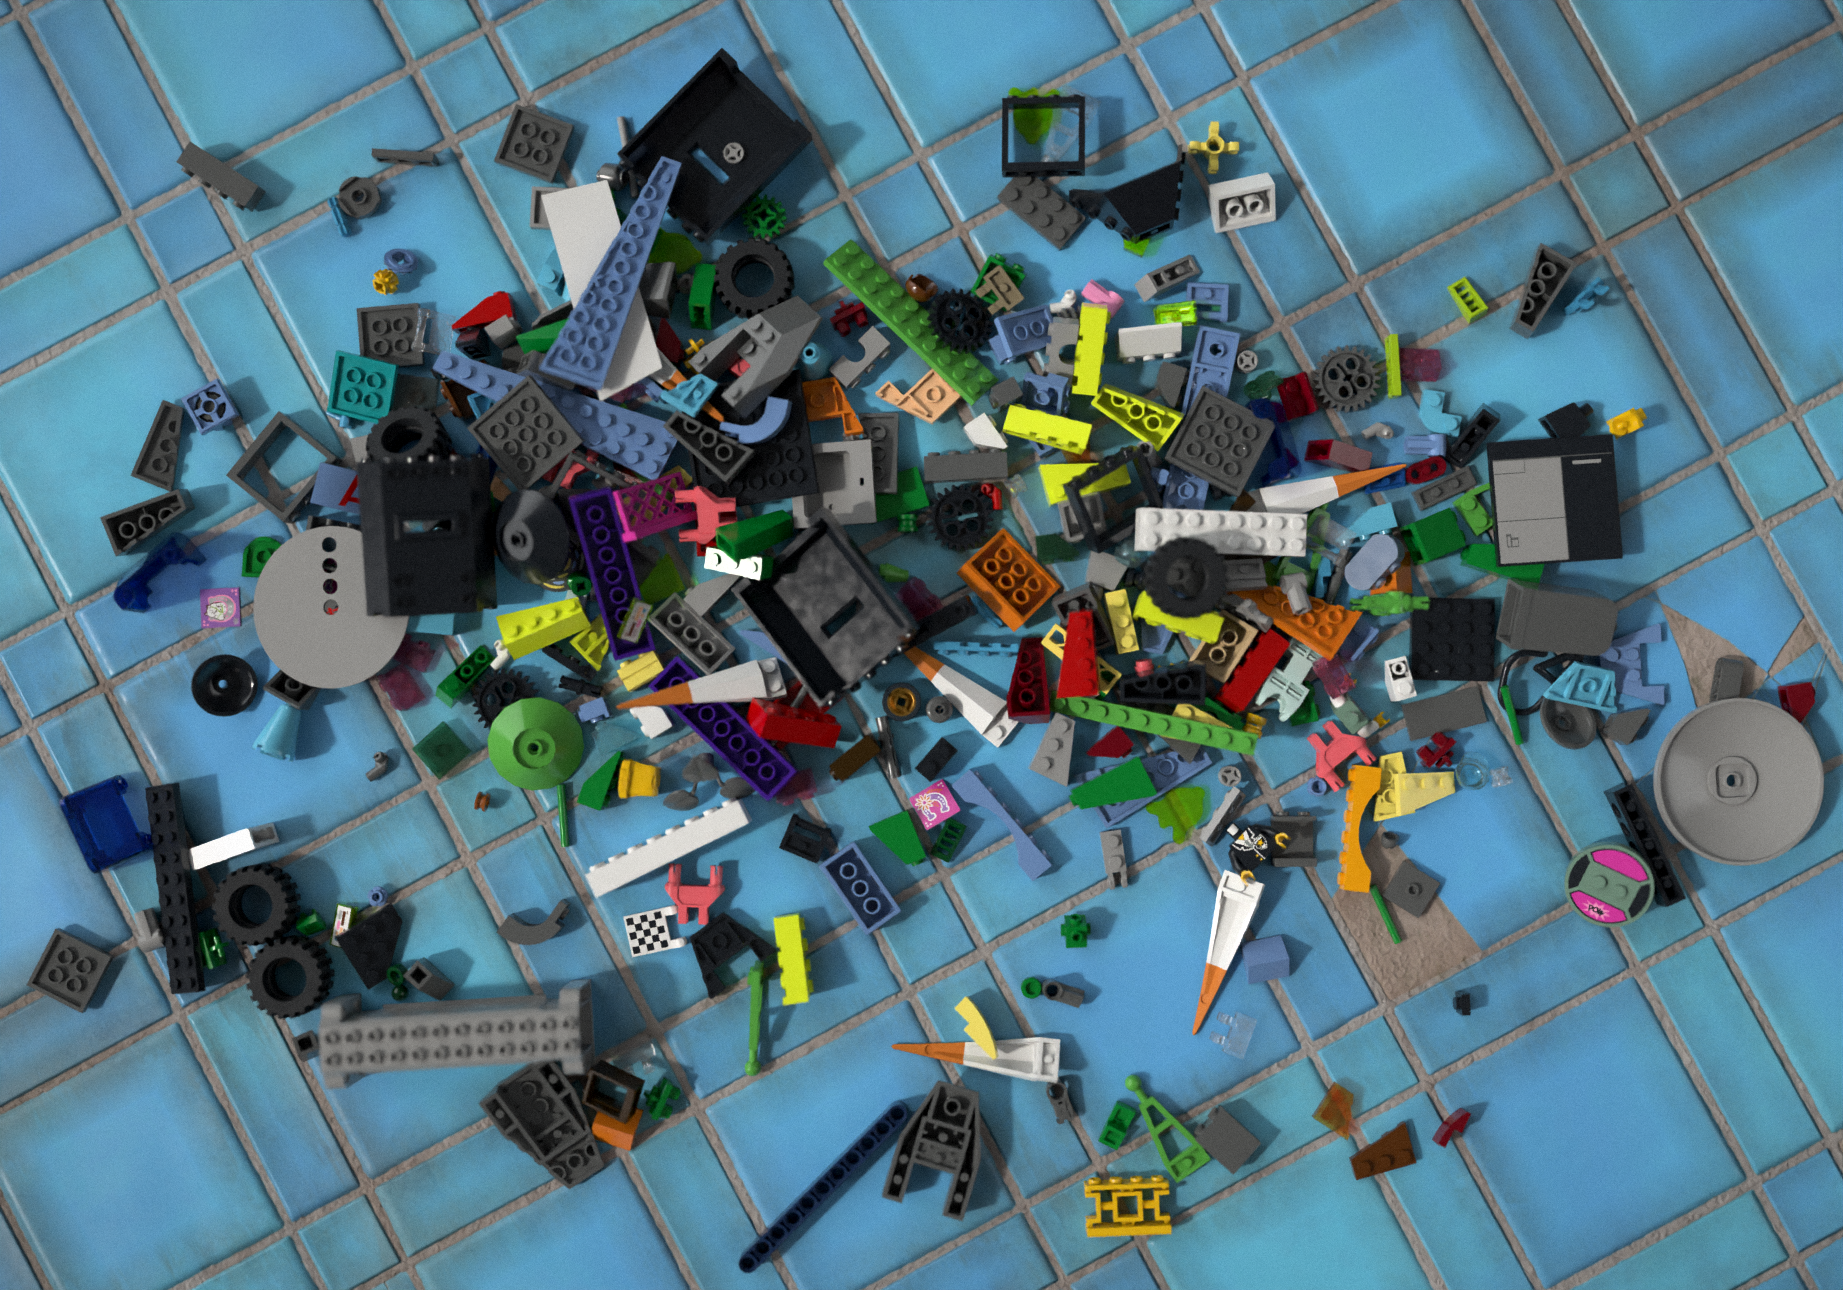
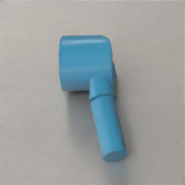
M326 411V415L340 420L339 427L352 429V418Z

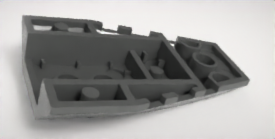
M543 1060L539 1063L526 1064L499 1082L479 1102L481 1108L504 1138L515 1143L519 1150L530 1155L534 1162L545 1167L548 1173L568 1189H571L605 1166L575 1088L554 1060Z

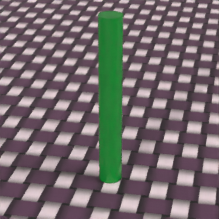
M1504 685L1500 689L1516 745H1521L1524 743L1510 689L1508 685Z
M565 784L557 785L561 847H569Z
M1370 885L1369 890L1394 944L1402 942L1377 885Z

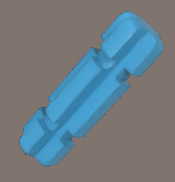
M332 197L328 199L327 202L329 208L332 209L331 213L335 224L339 227L340 236H350L352 232L350 226H348L345 213L338 203V198Z
M973 596L971 599L978 613L988 622L990 621L994 628H1000L1004 621L999 616L997 617L996 613L985 603L982 604L977 596Z

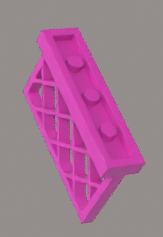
M681 472L613 492L626 532L622 534L624 542L636 540L698 519L697 510H692L690 502L683 503L684 510L676 507L675 490L669 485L672 478H675L677 483L676 490H686ZM656 483L663 487L661 495L654 492ZM640 488L647 492L645 500L638 497ZM667 491L674 495L671 503L665 499ZM625 493L631 497L629 505L624 503L621 494ZM651 496L658 500L656 508L649 504ZM635 501L642 505L640 513L633 509ZM662 504L669 507L667 515L660 512ZM646 509L653 512L651 521L644 517ZM630 514L637 517L636 524L632 527L629 520Z

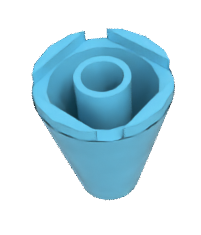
M808 342L793 370L800 369L802 380L806 382L825 379L830 374L829 369L833 366L832 355L823 344Z
M288 703L280 705L253 743L252 749L255 750L256 747L261 748L260 753L280 760L288 757V762H293L301 711Z

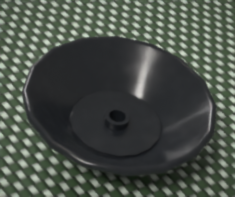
M525 489L507 495L497 507L493 520L494 547L500 562L509 574L523 583L540 585L553 580L564 568L570 551L569 530L563 513L552 499L539 491Z

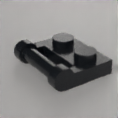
M793 813L779 848L818 864L832 829L818 826L799 818V815ZM795 825L821 835L820 842L793 831Z

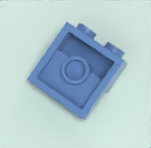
M1027 372L1024 376L1021 405L1026 406V409L1034 411L1037 409L1046 412V414L1062 416L1063 413H1067L1070 401L1066 400L1072 390V385L1068 384L1069 378L1049 373L1047 377Z

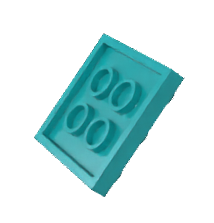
M337 350L327 411L377 424L382 416L385 417L388 415V412L392 411L399 365Z

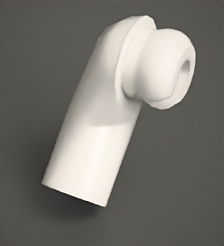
M1067 290L1061 302L1050 303L1051 314L1057 313V311L1060 313L1062 308H1065L1068 312L1069 308L1073 307L1076 302L1075 291Z
M501 639L494 643L497 657L490 664L497 671L510 658V653Z

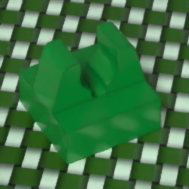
M311 909V916H307L304 912L301 913L300 919L296 921L297 929L306 936L326 929L325 921L322 920L319 912L315 909Z

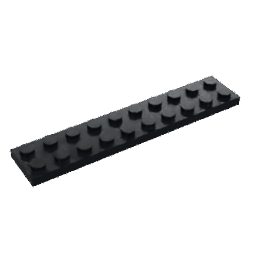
M179 783L145 788V798L148 806V820L151 829L153 860L156 868V883L159 892V904L162 915L161 923L164 931V945L166 947L171 994L206 991Z

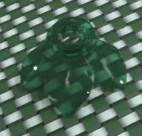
M1266 371L1257 376L1255 380L1249 381L1244 386L1243 392L1250 399H1270L1272 397L1271 390L1284 383L1280 376L1275 375L1274 371Z

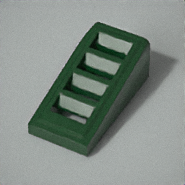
M951 817L947 818L930 854L949 863L967 825ZM951 825L959 829V833L948 829V826ZM945 832L955 836V841L944 836ZM941 840L952 844V847L950 848L940 843ZM940 847L948 851V855L937 851V848Z

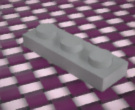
M1233 786L1225 794L1221 806L1213 812V818L1209 824L1203 827L1199 838L1212 847L1246 797L1241 790Z

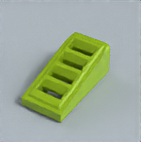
M1466 277L1447 287V290L1469 324L1487 314V305ZM1465 286L1466 289L1459 293L1456 292V290ZM1469 293L1470 296L1463 300L1461 299V297ZM1471 301H1474L1473 304L1467 307L1466 304H1468Z

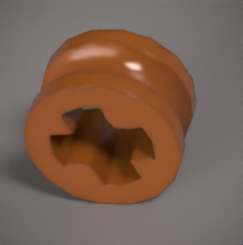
M478 792L474 809L478 810L481 808L483 812H486L490 803V794L484 795L483 792Z

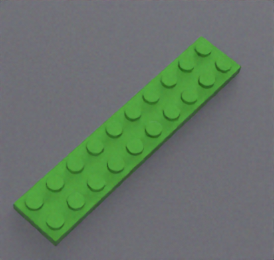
M852 239L825 259L823 265L971 406L998 382L999 379L970 352L966 354L963 349L958 354L957 348L950 352V346L947 345L943 348V341L936 342L938 336H932L931 333L934 329L928 328L931 321H928L927 317L930 314Z

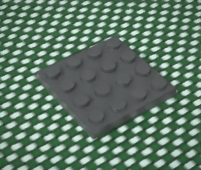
M531 375L523 379L467 428L518 490L529 489L568 456L571 451L575 450L585 441Z
M1202 386L1164 460L1238 498L1276 423Z

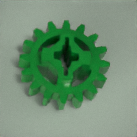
M766 194L763 199L757 196V201H752L750 203L751 206L745 208L747 213L742 214L743 219L746 220L743 222L744 227H749L747 229L748 234L754 232L755 239L760 235L762 239H766V236H769L773 240V234L780 236L779 229L785 230V225L782 222H787V217L782 215L786 214L785 208L780 209L782 202L775 203L776 199L774 196L770 200H768ZM769 207H773L778 214L772 212ZM764 215H767L768 217L766 218V220L762 221L761 218H763ZM752 222L758 224L760 229H757Z

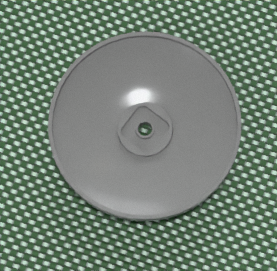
M1727 698L1699 706L1674 725L1658 752L1654 768L1653 786L1660 815L1667 828L1681 844L1708 860L1727 865L1746 866L1767 862L1779 857L1793 848L1806 835L1820 810L1824 791V774L1821 758L1815 743L1805 728L1794 717L1779 707L1760 700ZM1729 775L1735 777V783L1732 786L1727 784Z

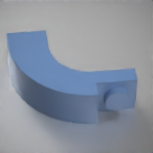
M768 397L764 415L758 422L749 426L721 422L719 430L724 431L725 436L737 438L739 435L738 442L741 444L754 445L766 442L775 437L784 428L790 416L792 402Z

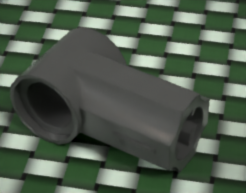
M1046 979L1042 983V993L1049 1000H1055L1077 1008L1082 1004L1084 990L1057 982L1054 979ZM1056 985V992L1054 994H1047L1048 986Z

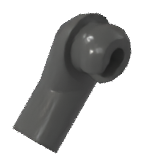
M380 751L374 754L375 767L366 773L367 778L371 782L387 771L389 758L386 753Z

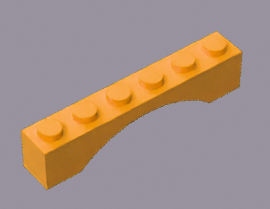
M1352 765V769L1348 771V781H1350V789L1346 791L1348 808L1344 811L1343 816L1346 828L1341 836V842L1344 843V847L1339 855V863L1342 866L1341 872H1338L1337 884H1339L1340 889L1369 893L1371 871L1361 853L1359 825L1367 803L1380 789L1382 768Z

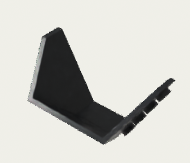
M1183 144L1178 145L1176 162L1106 191L1072 189L1069 191L1070 203L1074 207L1086 211L1092 219H1098L1103 222L1107 229L1118 232L1124 240L1135 244L1173 229L1174 221L1179 219L1180 208H1176V202L1181 201L1182 189H1178V183H1183L1184 171L1180 170V164H1185L1186 152H1182Z

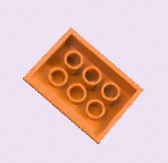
M1004 528L957 572L964 582L1013 632L1061 587Z

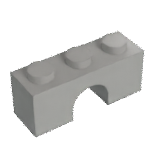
M1053 317V323H1049L1048 336H1051V343L1046 344L1045 356H1049L1048 363H1044L1043 376H1048L1049 373L1069 378L1068 384L1072 385L1074 360L1062 357L1059 351L1064 345H1077L1078 319Z
M874 326L858 340L859 345L865 350V356L861 361L852 362L843 355L829 369L830 374L836 377L837 381L846 390L850 387L852 389L861 382L860 377L864 373L869 374L876 366L874 363L879 358L883 360L890 353V342Z

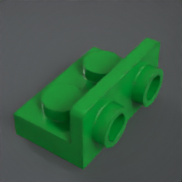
M1309 680L1302 681L1301 685L1309 689V692L1301 705L1289 717L1291 727L1319 721L1320 709L1318 704L1314 702L1315 689Z

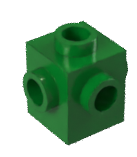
M1064 915V924H1060L1061 936L1065 938L1066 948L1087 947V935H1091L1090 923H1086L1085 915Z

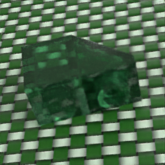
M1056 533L1034 537L1037 562H1042V565L1055 564L1054 560L1060 559L1063 560V563L1073 562L1075 557L1079 556V551Z

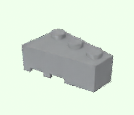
M1054 712L1028 767L1066 787L1075 721Z

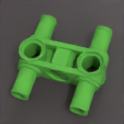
M1401 591L1386 592L1372 596L1365 595L1363 599H1350V604H1358V606H1350V611H1368L1372 616H1391V614L1413 612L1414 609L1427 610L1429 604H1421L1420 602H1429L1428 596H1410L1406 592Z

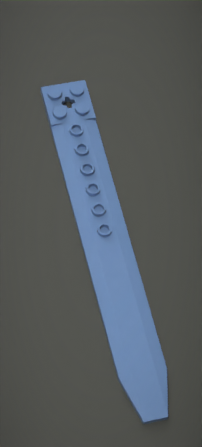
M1199 326L1181 413L1185 415L1179 422L1177 433L1202 386L1227 398L1240 338L1239 333ZM1214 345H1217L1218 350H1221V353H1217L1216 356L1212 355L1210 348H1213ZM1170 463L1169 474L1172 476L1169 486H1165L1162 501L1164 509L1203 510L1209 483ZM1169 587L1173 594L1185 598V595ZM1140 618L1141 650L1162 655L1173 632L1165 629L1166 625H1148L1145 619Z

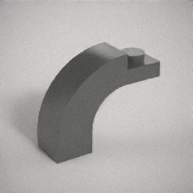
M566 899L560 900L549 917L540 924L527 923L512 913L508 915L496 933L506 940L520 945L542 943L555 936L564 928L565 924L559 921V919L564 920L570 911L568 907L571 903Z

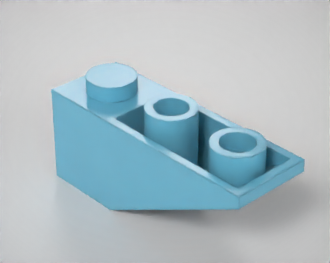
M1391 502L1365 510L1332 541L1333 545L1337 543L1340 544V547L1352 544V539L1359 538L1360 541L1367 540L1372 537L1371 534L1377 532L1384 535L1392 533L1391 529L1397 527V522Z

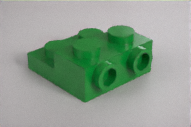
M996 253L995 256L991 254L970 292L977 295L975 291L987 283L983 277L999 265L1003 267L1018 289H1020L1027 273L1024 272L1025 268L1017 263H1014L1012 266L1007 263L1005 256ZM992 289L981 297V299L990 304H994L999 300ZM1005 307L1001 308V310L1007 312Z

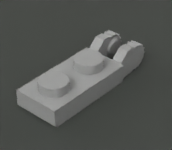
M1121 829L1099 832L1105 873L1108 876L1110 890L1115 889L1113 877L1115 872H1120L1122 887H1128Z

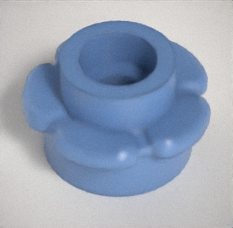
M1321 777L1310 778L1307 782V791L1310 795L1320 797L1327 790V783Z
M381 886L374 887L367 895L369 903L375 907L377 905H385L388 899V892Z

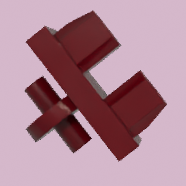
M843 300L839 301L841 308L835 310L836 315L829 318L834 331H837L842 337L851 333L849 324L854 321L859 328L869 324L863 302L854 306L853 302L845 305Z
M1436 732L1430 738L1436 745L1432 751L1427 745L1421 746L1416 751L1422 760L1420 764L1428 768L1436 763L1435 765L1438 768H1441L1444 764L1450 767L1453 764L1450 758L1454 753L1449 749L1456 741L1441 732Z

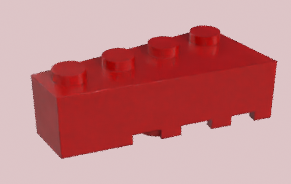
M1093 609L1072 610L1069 613L1056 698L1099 695L1101 692Z
M1269 629L1267 632L1261 631L1254 640L1256 644L1245 652L1243 661L1236 665L1231 673L1232 675L1220 687L1219 692L1213 698L1224 704L1228 711L1237 713L1245 709L1291 644L1272 629Z
M754 697L745 719L760 738L828 748L835 747L842 727L836 720V717L831 714L823 715Z

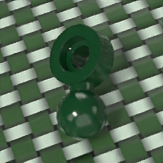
M395 964L387 970L388 980L395 986L392 989L391 995L396 1001L405 1000L409 994L407 987L403 985L408 981L404 977L408 970L402 964Z

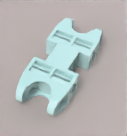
M1292 636L1287 640L1291 644L1283 654L1288 658L1281 671L1276 667L1272 669L1257 690L1254 703L1260 706L1266 698H1275L1280 704L1278 719L1282 722L1287 720L1297 710L1309 692V689L1301 685L1307 673L1310 672L1315 676L1321 672L1328 661Z

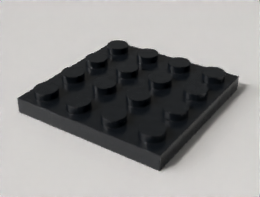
M1429 598V602H1420L1421 604H1429L1427 610L1414 609L1413 612H1410L1409 669L1412 680L1494 682L1495 599Z

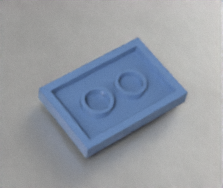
M1047 304L994 319L1008 358L1045 349L1046 344L1051 343V336H1048L1049 323H1053V318Z

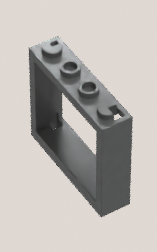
M278 411L226 476L283 522L291 524L296 518L301 516L300 512L303 508L311 504L310 501L318 471L284 512L243 480L287 426L327 458L324 463L340 466L343 460L289 416Z
M571 451L546 496L553 500L574 461L623 488L632 487L639 483L633 481L631 484L624 480V475L616 471L612 474L606 470L607 466L598 461L592 463L587 460L588 456L582 452L577 451L574 453ZM640 488L638 497L644 500L646 492ZM635 501L633 509L637 511L641 504ZM630 514L629 517L630 523L634 518V515ZM621 521V527H622L623 534H624V533H625V529H624V526H623V522ZM567 525L569 538L581 544L578 530Z

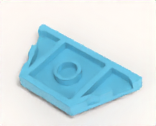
M1574 661L1544 692L1543 696L1551 700L1616 713L1617 707L1614 705V696H1616V688L1614 686L1615 672L1609 668Z

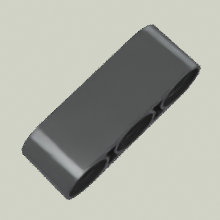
M1718 658L1714 668L1709 702L1727 698H1739L1744 670L1742 661Z

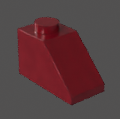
M661 318L656 347L670 362L680 367L681 361L685 360L686 349H684L683 344L667 320Z
M1812 682L1777 686L1781 709L1801 724L1815 703L1814 697L1816 692Z
M1115 726L1085 753L1088 756L1111 758L1122 756L1125 758L1133 751L1131 747L1134 743L1119 726Z

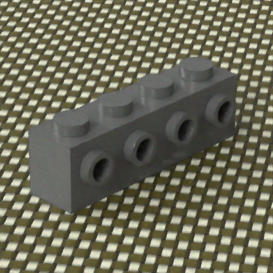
M192 142L188 143L176 161L183 167L181 171L190 177L196 175L200 178L198 182L207 188L213 186L217 189L215 193L227 200L230 197L234 200L232 204L242 211L247 208L253 212L266 193L258 185Z
M1002 449L989 450L990 453H981V450H971L969 454H961L960 451L948 452V455H940L939 452L928 453V456H924L925 484L1007 479V452H1002Z

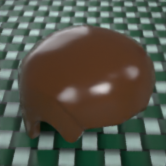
M917 274L914 278L911 275L906 281L905 286L908 294L914 300L920 302L932 300L939 290L938 286L922 274Z

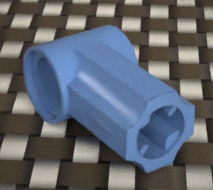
M1446 435L1406 436L1403 450L1407 455L1445 457Z

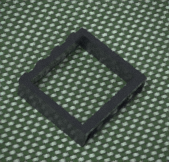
M1054 94L1048 97L1030 95L1027 98H1019L1018 96L1011 95L1007 98H1002V178L1085 176V96L1072 94L1069 97H1060ZM1079 108V161L1008 162L1009 110Z
M1129 445L1126 448L1122 447L1116 454L1106 456L1101 463L1088 467L1084 473L1073 476L1072 480L1062 485L1088 549L1100 554L1134 533L1136 512L1097 535L1081 496V490L1132 460L1149 502L1143 508L1164 509L1143 452L1139 447Z

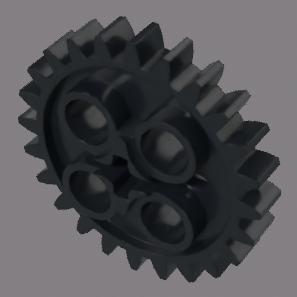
M953 288L950 293L946 290L942 295L939 294L936 300L934 299L928 310L930 315L927 317V320L931 321L928 328L934 329L931 335L938 336L936 342L943 341L942 347L950 346V352L957 348L958 354L963 349L968 354L971 350L975 352L978 348H982L993 331L990 329L993 322L988 321L992 315L986 314L988 307L982 306L984 300L978 302L977 295L971 297V292L968 291L964 294L963 289L956 293ZM963 306H965V312L960 320L959 317L963 313ZM959 323H960L961 326L959 327V329H958V331H957V336H955L956 329L958 328Z
M963 484L960 485L959 490L956 489L955 485H952L951 491L944 488V495L940 492L937 493L939 500H931L935 506H928L927 508L932 511V514L926 515L927 518L932 519L931 522L927 523V526H933L934 528L929 533H936L937 536L934 541L941 539L940 546L947 543L948 550L955 546L956 552H958L961 546H963L964 550L967 551L969 544L972 548H976L975 541L981 544L983 543L981 536L988 537L985 529H992L987 524L993 521V518L988 517V514L992 513L993 510L986 509L990 502L983 503L985 495L978 497L979 490L972 493L971 486L967 490H964ZM965 500L972 503L973 508L971 511L963 509L962 504ZM948 504L952 507L953 513L951 515L943 513L942 507ZM958 513L961 516L972 513L978 514L977 517L965 518L962 520V523L959 520L942 523L943 519L954 518ZM968 521H974L977 524L976 531L971 532L967 529ZM948 525H954L957 528L956 535L951 536L947 533L946 528Z
M506 668L501 670V675L497 670H494V677L486 674L488 681H479L482 688L475 687L479 695H473L472 697L477 699L478 702L472 704V706L478 707L479 710L474 712V715H481L478 722L485 721L484 728L492 726V722L505 707L517 702L520 698H537L535 694L539 692V689H532L535 682L528 683L529 675L522 678V671L515 675L514 669H510L507 674ZM507 682H511L514 686L512 693H508L505 690ZM496 687H499V690L503 696H501V694L496 691ZM490 694H494L497 698L495 705H491L488 702ZM510 698L509 705L504 706L505 699Z

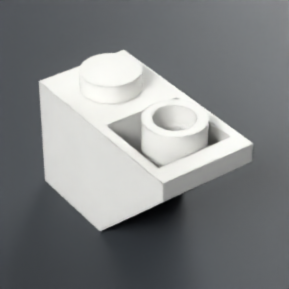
M983 413L964 426L963 430L975 447L1002 449V452L1007 450L1008 446L1006 444L1008 440L1002 432H997L995 429L997 425L990 415L987 417Z
M1406 656L1385 661V684L1391 702L1417 696Z
M648 706L630 709L633 717L636 720L639 718L643 726L640 728L646 737L650 736L651 739L658 737L675 726L665 708Z

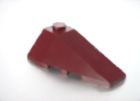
M1042 637L1023 638L1021 640L1006 698L1008 719L1025 724L1049 723L1050 708L1044 648L1041 644Z

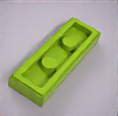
M1390 334L1385 338L1388 398L1397 399L1401 396L1398 334Z

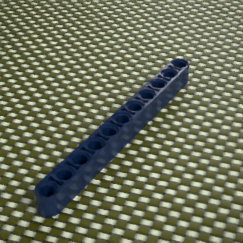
M898 1100L891 1103L742 1252L739 1259V1268L742 1272L752 1273L907 1119L908 1109L904 1102ZM895 1108H901L904 1114L898 1117L892 1111ZM880 1123H886L889 1129L880 1131L877 1126ZM869 1137L873 1139L874 1144L866 1146L863 1140ZM852 1152L857 1153L859 1159L852 1161L848 1158V1155ZM840 1167L844 1170V1174L838 1176L834 1174L833 1169ZM825 1182L829 1185V1189L821 1190L818 1184ZM810 1197L814 1200V1204L806 1205L803 1199ZM791 1212H796L799 1215V1218L797 1220H792L789 1218L788 1214ZM776 1227H781L784 1230V1233L778 1235L774 1232L773 1229ZM766 1242L769 1248L766 1250L761 1249L759 1243ZM751 1257L754 1263L747 1264L744 1258Z

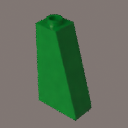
M782 509L715 528L717 547L734 563H738L792 537L794 528L793 517Z
M1470 544L1466 548L1464 547L1460 554L1461 566L1506 580L1511 578L1539 583L1545 565L1496 567L1494 544Z
M1135 756L1070 789L1071 795H1069V799L1074 807L1078 806L1079 809H1087L1157 795V792L1138 756Z

